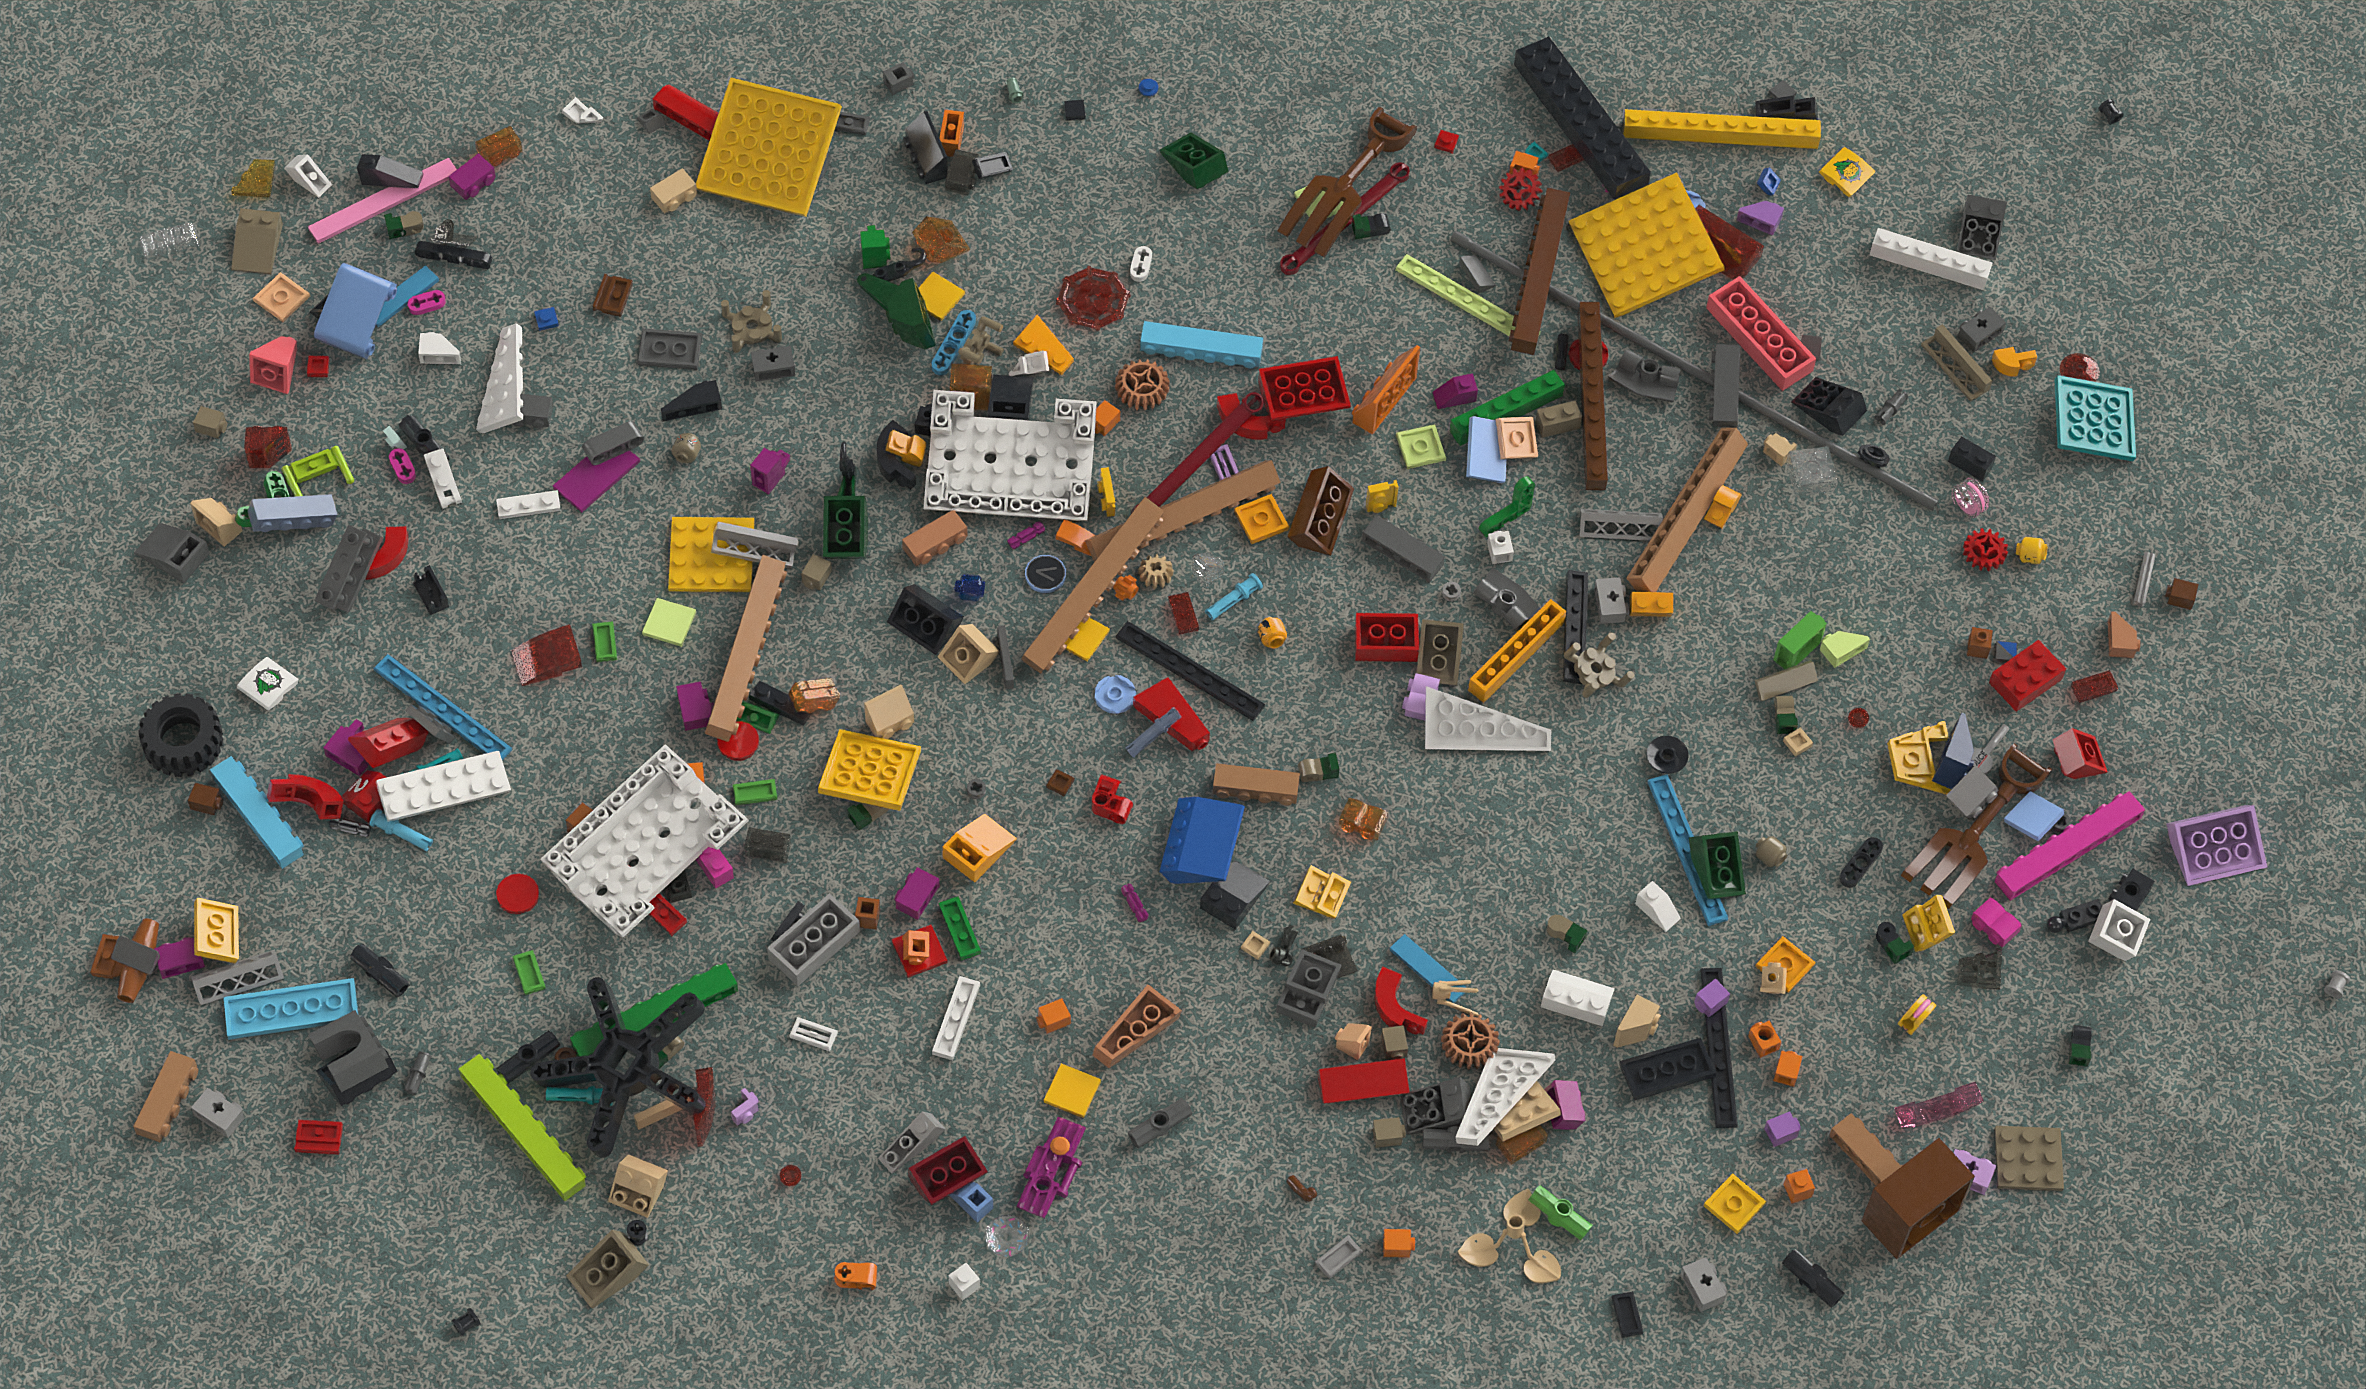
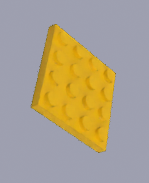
M672 517L668 590L682 592H750L752 587L753 561L711 553L713 532L718 522L754 529V518ZM717 541V547L724 549L729 547L725 541ZM740 544L737 546L740 552L746 553L749 551L745 545Z
M839 729L818 787V793L900 811L921 753V746Z

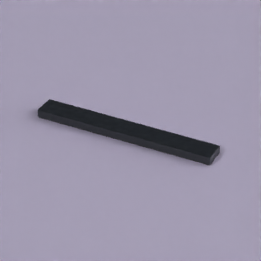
M1129 621L1125 623L1116 635V639L1253 722L1265 707L1263 702Z
M1722 968L1700 969L1702 989L1714 979H1717L1724 987ZM1724 1005L1710 1017L1704 1013L1708 1055L1716 1071V1077L1711 1078L1715 1127L1737 1128L1738 1122L1726 1005Z

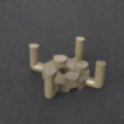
M769 290L762 292L763 304L760 308L745 306L737 314L730 312L727 300L721 302L722 316L732 321V331L734 333L732 336V347L735 353L740 352L745 344L762 342L767 338L777 343L782 341L781 326L774 325L772 332L771 316L767 313L771 307ZM751 322L758 325L755 329H748L746 327Z
M985 316L980 318L977 328L972 331V334H974L973 338H968L964 346L958 350L959 355H961L960 359L964 360L960 362L963 365L959 375L960 378L978 387L981 386L983 380L969 374V371L975 364L979 365L984 358L983 350L987 349L999 356L1004 352L1003 348L989 342L991 336L984 331L987 326L1001 332L1003 325Z
M1612 632L1599 643L1597 649L1588 648L1577 656L1575 653L1581 646L1575 642L1564 653L1565 659L1575 663V673H1578L1580 682L1585 686L1582 692L1585 698L1590 697L1596 690L1607 687L1610 683L1624 687L1635 676L1632 671H1628L1622 678L1615 676V660L1605 654L1607 646L1616 638V635ZM1591 665L1595 666L1598 669L1599 673H1595L1592 670Z

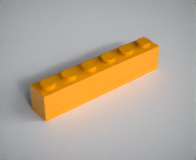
M1550 599L1470 678L1468 691L1483 703L1488 700L1564 624L1566 610Z

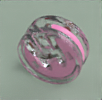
M1966 478L1952 489L1953 502L1964 516L1975 518L1989 508L1990 500L1988 493L1976 479Z

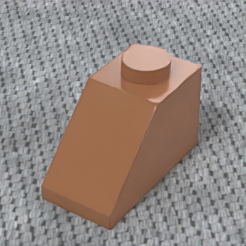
M2111 612L2108 619L2109 656L2134 658L2136 652L2140 650V639H2137V631L2119 614Z

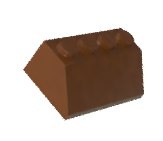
M1329 466L1311 470L1287 537L1298 547L1331 556L1354 488Z

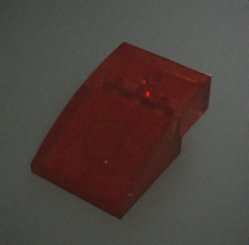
M570 624L540 634L511 650L522 686L562 676V672L582 667Z
M713 1067L695 1070L698 1090L695 1091L706 1102L705 1109L701 1113L693 1114L698 1147H702L705 1143L715 1114L716 1091Z

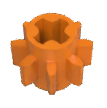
M1130 575L1120 576L1113 586L1116 592L1115 596L1122 601L1127 598L1133 599L1139 589L1136 586L1137 579Z

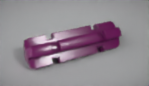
M1038 521L1032 525V528L1029 526L1016 534V537L1012 536L1009 538L1007 543L1014 550L1020 547L1021 543L1023 545L1035 538L1036 534L1040 535L1045 532V527Z
M1128 883L1122 886L1121 892L1127 898L1126 901L1132 912L1136 914L1137 921L1143 922L1147 920L1148 913L1143 908L1144 906L1137 893L1134 892L1132 884Z

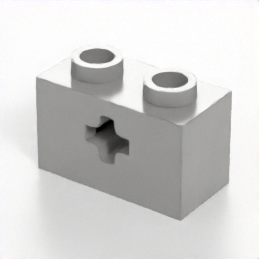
M1620 577L1596 579L1594 591L1600 624L1625 622L1626 615H1629L1628 603L1624 602L1626 588L1625 585L1621 584Z
M209 1088L204 1091L191 1107L195 1117L227 1138L231 1136L245 1119L242 1112L243 1108L236 1102L230 1103L221 1092L217 1090L213 1092Z
M1706 1257L1682 1267L1680 1275L1700 1312L1725 1301L1727 1289L1723 1282H1719L1713 1263H1709Z

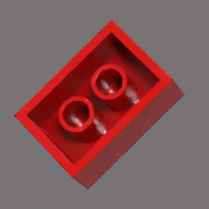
M1356 613L1355 661H1418V614Z
M2037 640L1994 670L1989 684L2017 712L2060 682L2064 677L2066 668L2040 640Z

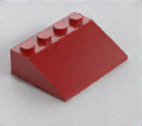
M1338 356L1259 369L1258 384L1271 421L1351 408Z

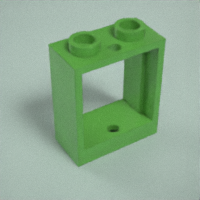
M1810 611L1778 641L1773 660L1784 670L1798 665L1821 643L1827 623L1820 615Z

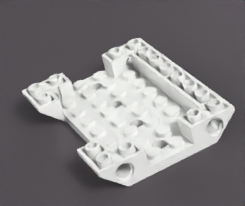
M934 390L929 462L926 473L923 509L936 511H952L954 509L955 512L1087 521L1097 402L1056 399L1054 422L974 417V393ZM947 451H953L956 456L953 460L949 461L944 458V454ZM987 454H994L996 461L994 463H987L985 456ZM1028 457H1035L1037 463L1034 466H1028L1025 460ZM1068 460H1075L1078 463L1075 469L1067 468L1066 463Z
M665 744L541 858V861L616 935L624 937L654 909V906L649 902L699 857L706 848L711 847L718 850L749 820L721 794L717 796L696 776L693 769ZM694 802H701L699 808L691 809V805ZM663 831H670V834L667 837H660V834ZM633 859H638V860H639V862H638V864H637L636 866H634V867H630V866H629V862H630L631 860H633ZM607 888L606 894L602 896L597 895L600 889Z

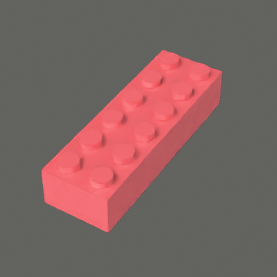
M1740 276L1709 295L1706 309L1782 391L1813 372L1816 362L1814 355Z

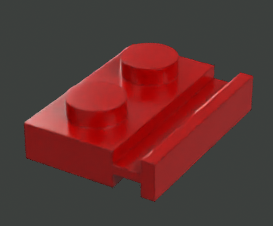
M298 1120L295 1152L339 1155L343 1123Z

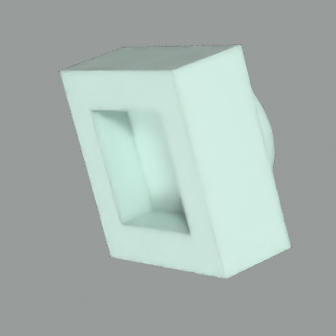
M390 426L383 430L387 435L385 440L392 449L394 447H397V449L407 448Z

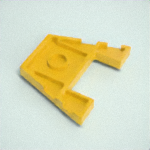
M1941 721L1932 727L1927 726L1920 731L1910 732L1889 740L1887 745L1895 781L1942 794H1948L1951 789L1932 781L1935 768L1929 742L1947 741L1949 737L1945 721Z

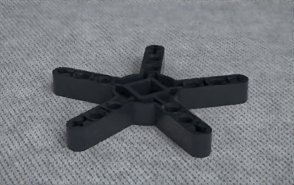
M595 977L588 982L587 991L604 1039L597 1045L593 1055L539 1062L532 1066L530 1076L543 1088L598 1081L603 1086L587 1138V1147L598 1157L605 1158L611 1154L629 1097L637 1095L645 1089L651 1090L691 1114H699L705 1109L706 1102L697 1091L658 1069V1053L704 1013L705 1006L695 994L689 992L682 995L638 1033L633 1030H626L612 988L602 978ZM626 1052L635 1056V1059L626 1073L622 1074L615 1069ZM662 1079L661 1083L656 1085V1083ZM606 1122H609V1124L603 1128L604 1124Z

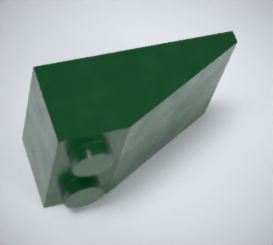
M1192 132L1160 149L1162 156L1182 179L1196 189L1204 187L1206 184L1219 179L1222 175L1229 172L1224 152Z
M1738 831L1688 837L1691 859L1707 898L1745 895Z

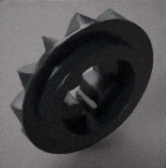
M1866 444L1859 448V458L1864 460L1865 464L1868 463L1871 466L1880 468L1886 467L1890 461L1889 455L1876 445Z

